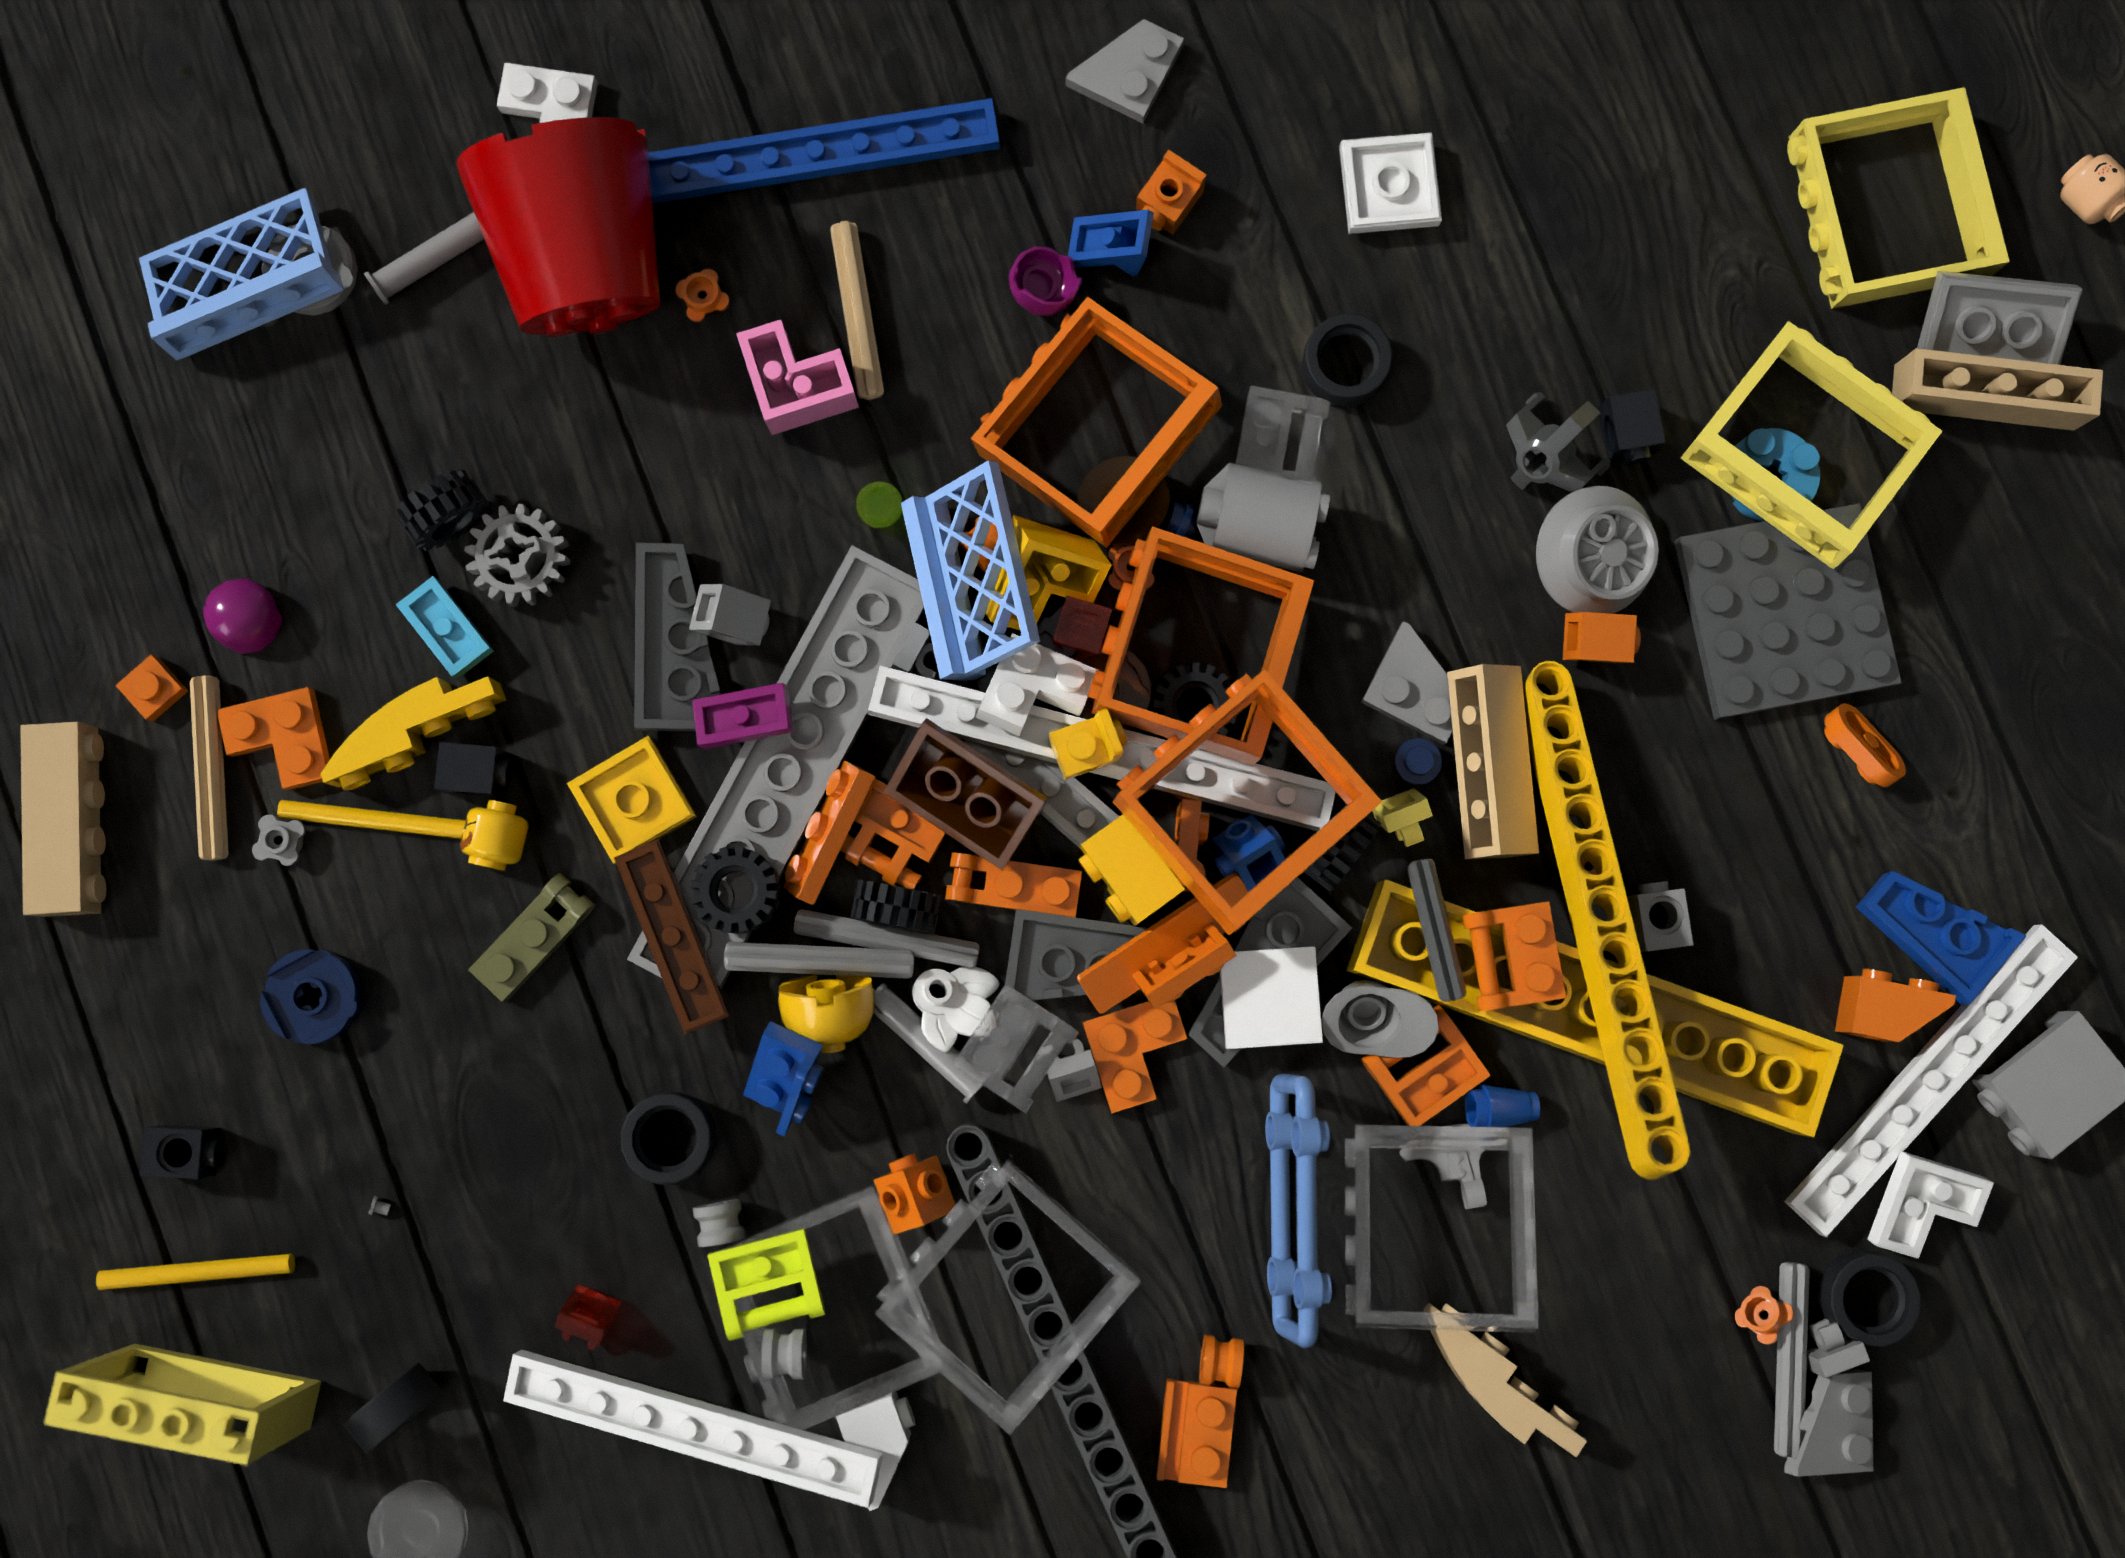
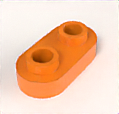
M1842 703L1825 716L1826 727L1824 732L1828 741L1837 749L1846 752L1857 764L1860 775L1868 783L1889 787L1905 776L1906 768L1901 756L1859 710L1850 704Z

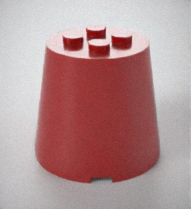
M584 117L532 124L533 135L508 141L507 135L502 132L470 146L459 155L456 162L459 176L522 332L533 335H547L548 337L565 336L589 330L590 333H603L616 329L618 327L617 324L644 316L660 306L648 141L645 129L636 130L635 122L619 118Z

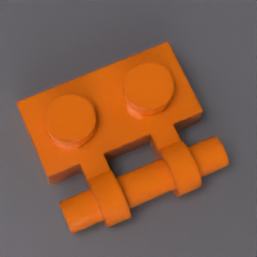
M874 778L854 820L862 825L856 838L847 834L840 851L845 853V859L858 866L862 863L882 874L884 882L893 886L898 883L905 888L915 889L922 875L907 867L912 855H915L930 863L946 833L884 793L887 785ZM876 834L899 846L893 858L870 847Z

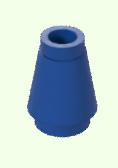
M1480 1084L1477 1089L1466 1093L1465 1115L1471 1128H1479L1485 1133L1538 1120L1540 1116V1101L1535 1092Z

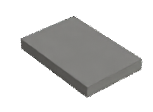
M1937 271L1917 348L2060 365L2082 288L2073 284Z

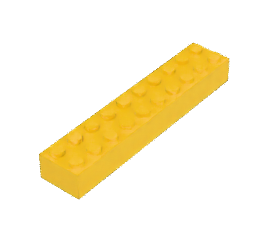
M1386 879L1377 882L1348 964L1347 972L1380 982L1391 988L1417 993L1432 1003L1606 1065L1577 948L1556 941L1566 998L1479 1011L1476 997L1481 996L1471 935L1469 929H1464L1462 918L1464 914L1476 912L1444 901L1467 993L1462 999L1443 1002L1438 996L1412 889ZM1500 924L1489 925L1500 993L1512 991ZM1605 959L1611 967L1619 969L1618 963ZM1646 974L1675 1091L1793 1134L1808 1137L1815 1136L1844 1045ZM1615 998L1617 1009L1623 1015L1630 1016L1628 1004L1620 998ZM1627 1045L1629 1058L1634 1063L1642 1065L1640 1052L1635 1047Z

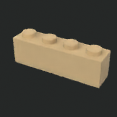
M1916 348L1894 365L1892 395L1911 409L1921 413L2074 431L2100 416L2103 370Z
M1481 664L1447 672L1465 859L1508 858L1538 854L1539 845L1521 666Z
M81 722L20 725L23 915L50 917L101 913V902L104 901L106 896V882L101 875L100 857L104 853L106 840L105 834L100 827V808L104 804L105 792L103 784L99 781V761L102 760L104 755V744L102 737L98 734V727Z

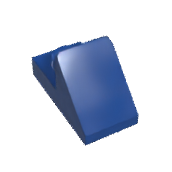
M1147 209L1075 217L1068 257L1073 259L1074 266L1077 268L1115 265L1131 276H1137L1147 257L1154 213Z

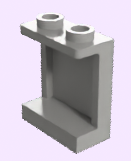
M2079 1011L2055 1012L2043 1022L2048 1028L2045 1032L1989 1075L1979 1074L1972 1080L1973 1084L1980 1091L1977 1095L1980 1103L1992 1115L2000 1116L2011 1130L2008 1132L2009 1139L2025 1155L2053 1159L2125 1102V1068Z

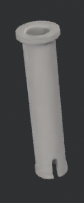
M474 212L375 273L371 274L369 271L364 273L385 305L390 303L388 298L484 240Z
M882 983L874 991V1014L965 1096L963 1101L967 1104L992 1075L989 1072L984 1075L953 1046L945 1053L930 1044L921 1030L922 1018L887 987L888 985Z

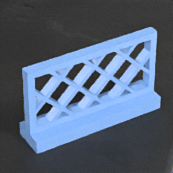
M306 187L139 258L154 321L148 323L150 336L176 361L344 291L341 277L331 264L313 196ZM302 208L303 215L294 229L282 225L288 213ZM254 227L263 228L252 247L240 243L247 230ZM276 233L288 237L278 257L265 252ZM302 243L313 246L314 253L291 262ZM214 244L221 246L210 265L198 261L205 248ZM234 251L247 255L236 274L223 270ZM260 260L272 264L269 272L249 280ZM172 262L180 263L168 283L159 280L157 268ZM192 269L205 273L194 292L182 288ZM218 278L231 282L225 291L207 297ZM176 296L188 299L184 308L167 314Z
M987 461L927 497L912 496L902 502V511L940 679L974 681L986 675V668L1039 643L1040 638L999 463ZM985 480L988 494L982 507L974 502L980 482ZM954 499L959 503L951 522L947 501ZM970 510L980 515L972 537L963 532ZM991 523L996 525L999 536L994 551L984 546ZM959 541L969 546L963 565H961L957 548ZM980 554L990 560L983 582L973 576ZM1002 568L1007 571L1009 579L1004 596L994 590ZM969 585L979 591L973 610L971 609L967 592ZM990 599L1000 604L993 626L983 620ZM1012 613L1017 616L1021 636L1013 640L1005 635ZM979 630L989 636L983 655L978 640Z

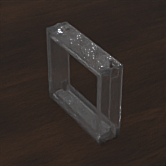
M1355 1125L1354 1139L1345 1138V1167H1355V1187L1345 1186V1216H1355V1235L1345 1236L1346 1265H1355V1285H1346V1315H1355V1327L1534 1333L1538 1329L1532 1128ZM1369 1148L1509 1150L1513 1315L1371 1311Z
M1007 1159L1001 1167L993 1161L974 1183L981 1189L969 1204L960 1199L944 1217L942 1222L948 1228L936 1242L928 1236L909 1258L915 1266L902 1280L895 1274L879 1292L877 1297L883 1303L875 1314L1011 1435L1140 1284L1141 1278L1138 1273L1014 1163ZM1009 1181L1113 1273L1114 1276L1006 1401L907 1313L901 1305Z
M875 1183L716 1250L735 1247L802 1228L808 1229L860 1207L920 1356L919 1359L796 1410L783 1374H779L774 1380L763 1379L761 1357L764 1327L745 1331L743 1339L749 1354L744 1356L745 1366L753 1383L760 1381L767 1398V1400L762 1401V1407L765 1417H769L770 1421L805 1430L944 1371L947 1368L948 1359L897 1234H893L885 1210L881 1206ZM751 1295L735 1299L739 1312L756 1308Z

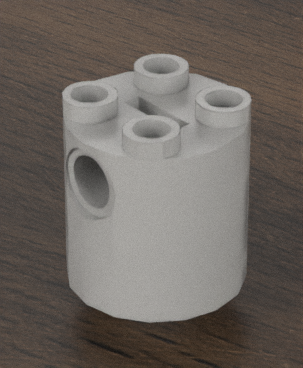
M1228 463L1204 487L1196 523L1204 544L1273 567H1280L1301 574L1304 568L1314 569L1320 542L1316 541V537H1313L1316 521L1324 523L1326 520L1330 495L1326 494V491L1321 490L1322 485L1319 481L1295 480L1282 476L1280 473Z

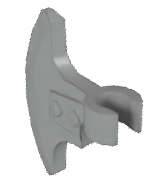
M1469 1124L1442 1126L1414 1138L1400 1150V1156L1405 1161L1421 1159L1432 1162L1439 1171L1441 1181H1460L1465 1209L1483 1207L1487 1205V1199L1480 1175V1156L1485 1150L1505 1146L1509 1137L1506 1132L1500 1130L1484 1133L1479 1128H1471Z

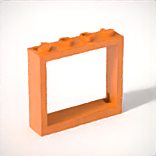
M1087 297L1072 316L1068 313L1066 314L1061 323V329L1050 343L1045 342L1037 349L1032 358L1031 366L1022 377H1017L1009 383L1004 391L1003 400L994 411L986 413L981 417L982 425L971 437V440L982 458L986 461L998 462L1001 472L1107 548L1222 407L1219 388ZM1098 335L1187 398L1095 511L1090 514L1007 454L1002 448L1092 338Z
M1152 526L1145 541L1136 540L1129 561L1130 566L1136 567L1132 584L1127 582L1122 584L1115 609L1121 610L1123 613L1118 628L1109 626L1101 653L1109 655L1104 672L1095 671L1087 697L1095 699L1091 711L1092 714L1096 715L1097 711L1107 708L1112 720L1117 718L1122 724L1168 739L1175 734L1182 740L1194 729L1191 724L1112 699L1156 557L1283 599L1261 670L1265 669L1281 688H1283L1314 580ZM1254 700L1249 710L1241 740L1215 733L1199 749L1253 766L1262 758L1273 720Z
M1265 669L1253 679L1246 673L1242 678L1234 682L1225 691L1230 699L1218 709L1210 703L1189 722L1194 729L1182 740L1175 734L1167 739L1153 752L1158 760L1147 770L1143 771L1139 765L1133 768L1127 776L1117 783V786L1122 791L1118 793L1113 801L1116 807L1228 935L1239 929L1382 803L1380 798ZM1255 700L1345 801L1347 806L1230 907L1138 802V799Z

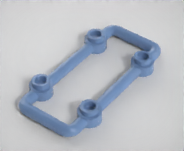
M1282 1073L1276 1075L1270 1085V1112L1267 1114L1265 1125L1266 1142L1270 1149L1271 1257L1267 1265V1283L1272 1296V1319L1276 1332L1296 1345L1308 1348L1315 1344L1318 1337V1309L1322 1304L1330 1302L1332 1293L1329 1274L1320 1273L1317 1259L1316 1156H1318L1320 1151L1328 1150L1329 1128L1326 1121H1318L1316 1117L1315 1090L1311 1080L1306 1076ZM1289 1094H1294L1296 1098V1116H1291L1289 1112ZM1291 1148L1296 1156L1297 1261L1292 1260L1290 1252L1289 1150ZM1291 1295L1294 1296L1295 1305L1298 1308V1323L1292 1320Z

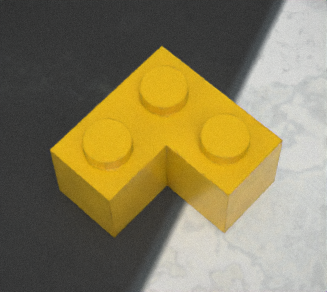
M1013 515L1012 523L1036 624L1051 593L1092 606L1111 568V563L1094 540ZM1002 568L994 590L1004 596L1009 579L1007 571ZM990 599L986 615L990 622L994 623L1000 604ZM1012 613L1007 627L1020 630L1018 618Z
M1123 814L1080 844V849L1085 855L1079 858L1078 861L1094 883L1101 878L1108 886L1107 890L1111 896L1105 902L1121 924L1129 919L1133 926H1137L1185 890L1169 866Z

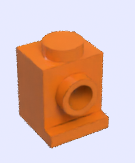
M1168 149L1163 156V161L1137 196L1136 211L1149 209L1154 213L1151 228L1158 231L1163 228L1173 235L1204 192L1207 175ZM1165 187L1175 195L1171 197L1162 194L1161 189Z

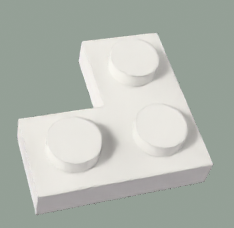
M504 63L497 107L504 114L540 119L539 123L592 117L598 83L592 75Z
M1012 633L1010 638L1013 640L1019 636ZM1035 644L999 662L975 718L1020 736L1036 698L1076 716H1080L1097 669L1044 646Z
M1900 1151L1867 1240L1878 1247L1919 1259L1935 1214L1977 1227L1994 1182L1974 1173Z

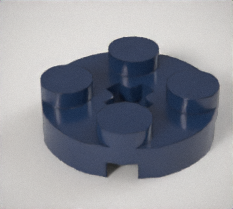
M301 949L286 954L270 968L267 974L270 977L266 982L265 991H261V1010L269 1027L277 1035L285 1039H291L296 1043L320 1044L337 1038L351 1026L353 1020L359 1016L363 1007L361 986L356 972L345 959L332 951ZM307 984H310L312 988H320L322 996L319 998L320 1004L316 1008L312 1005L303 1006L300 999L306 995L304 987Z

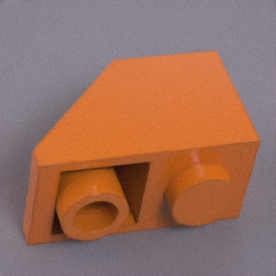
M1863 969L1862 976H1844L1835 1032L1881 1042H1900L1955 1005L1956 995L1938 992L1940 984L1936 982L1909 978V984L1904 985L1891 982L1893 975L1891 973Z

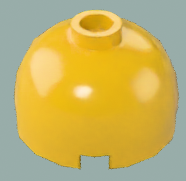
M810 974L782 983L778 991V1004L782 1022L787 1029L822 1044L821 1053H835L844 1050L846 1042L858 1038L867 1029L873 1016L875 996L871 977L836 975L837 979L817 981L818 974Z

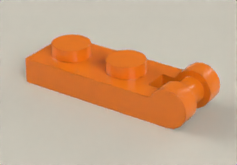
M952 852L950 867L954 868L952 885H947L946 900L1076 917L1082 871L1009 861L1005 868L1001 870L980 856ZM973 871L987 873L984 890L970 888Z

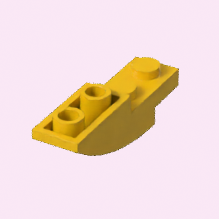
M487 676L452 690L450 683L435 677L410 689L387 703L350 734L320 775L323 783L342 787L344 791L352 790L371 781L369 775L384 769L388 773H392L412 766L415 763L414 757L426 753L420 735L424 734L425 738L438 736L452 728L451 722L466 716L469 720H475L492 714L496 710L494 705L506 701L501 684Z

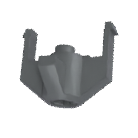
M1535 392L1525 402L1527 405L1506 424L1517 451L1516 463L1518 469L1510 479L1521 490L1526 488L1531 482L1539 484L1548 482L1570 492L1579 490L1596 474L1601 476L1610 467L1611 461L1606 456L1592 470L1576 457L1577 447L1574 438L1600 412L1587 401L1561 426L1555 424L1544 425L1531 412L1545 398L1541 392Z

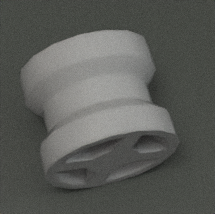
M741 1199L715 1202L693 1208L694 1218L700 1222L701 1229L697 1236L698 1247L726 1244L746 1238L745 1228L739 1224L738 1214L742 1210Z
M765 1329L761 1357L763 1379L774 1380L779 1374H789L793 1379H804L807 1362L806 1330L794 1329L790 1334H780L776 1329Z

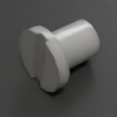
M374 1196L368 1214L372 1215L375 1212L387 1216L391 1204L378 1201L379 1197Z

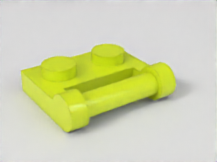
M805 1228L719 1250L707 1255L725 1332L729 1341L744 1337L745 1331L808 1314L810 1319L825 1315L824 1303ZM798 1282L802 1284L804 1293L802 1296L739 1312L735 1299Z

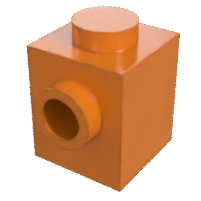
M1593 612L1565 613L1562 660L1634 663V654L1638 652L1641 642L1640 629L1636 626L1637 615Z

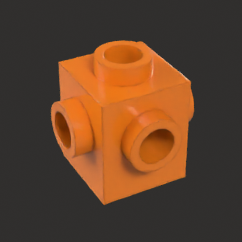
M915 1153L888 1163L891 1170L890 1173L874 1179L881 1206L885 1210L893 1234L924 1226L958 1210L937 1155L918 1161Z

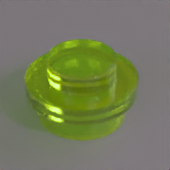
M881 481L872 482L866 485L858 494L856 500L858 515L865 524L873 528L889 527L899 519L902 513V498L899 491L893 485Z

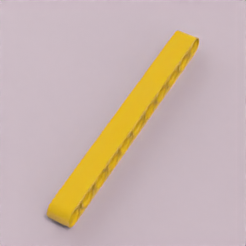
M1544 661L1534 667L1523 682L1529 750L1628 1159L1632 1169L1639 1176L1645 1179L1656 1180L1681 1169L1687 1163L1690 1155L1689 1143L1572 677L1562 664L1555 661ZM1537 683L1547 686L1552 695L1543 693L1538 688ZM1547 726L1557 729L1563 739L1554 737L1549 732ZM1558 770L1567 772L1572 777L1574 784L1564 781L1560 777ZM1569 814L1579 817L1583 821L1585 829L1576 827L1571 822ZM1580 859L1589 861L1594 866L1596 875L1586 872L1580 863ZM1592 905H1597L1605 911L1607 921H1602L1594 915ZM1603 951H1608L1617 958L1619 969L1611 967L1605 961ZM1615 998H1620L1628 1004L1630 1016L1623 1015L1617 1009ZM1627 1045L1635 1047L1640 1052L1642 1065L1634 1063L1629 1058ZM1640 1093L1647 1095L1652 1100L1654 1105L1653 1114L1646 1112L1639 1103ZM1652 1142L1659 1144L1666 1153L1665 1164L1658 1162L1651 1152Z

